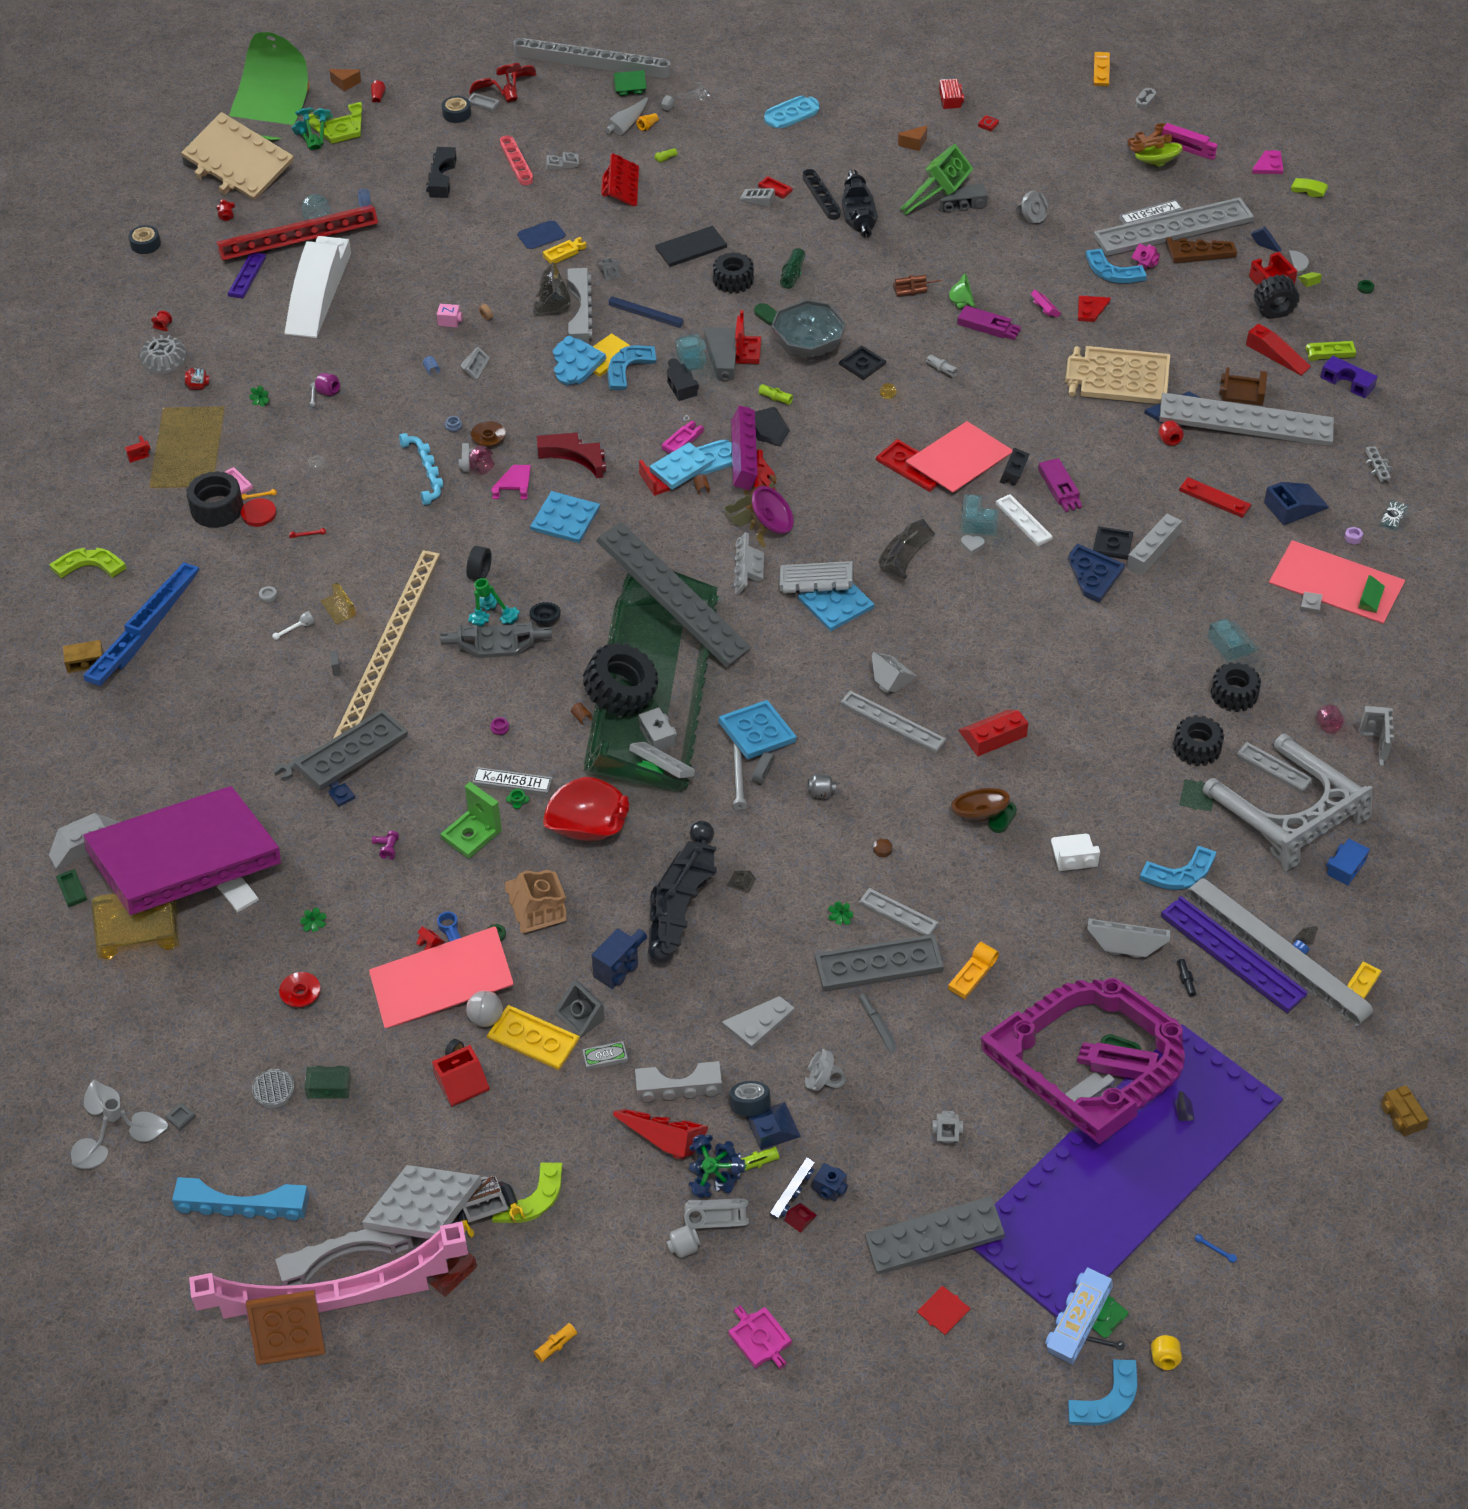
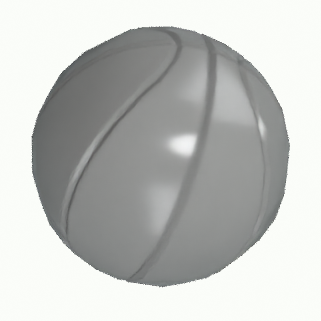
M478 991L468 1000L466 1012L469 1020L476 1026L490 1027L501 1018L503 1006L500 998L491 991Z

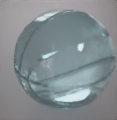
M319 194L307 196L301 207L304 217L308 220L326 216L330 211L329 202Z

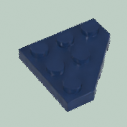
M1076 544L1068 557L1083 596L1099 603L1125 569L1124 563L1080 544Z

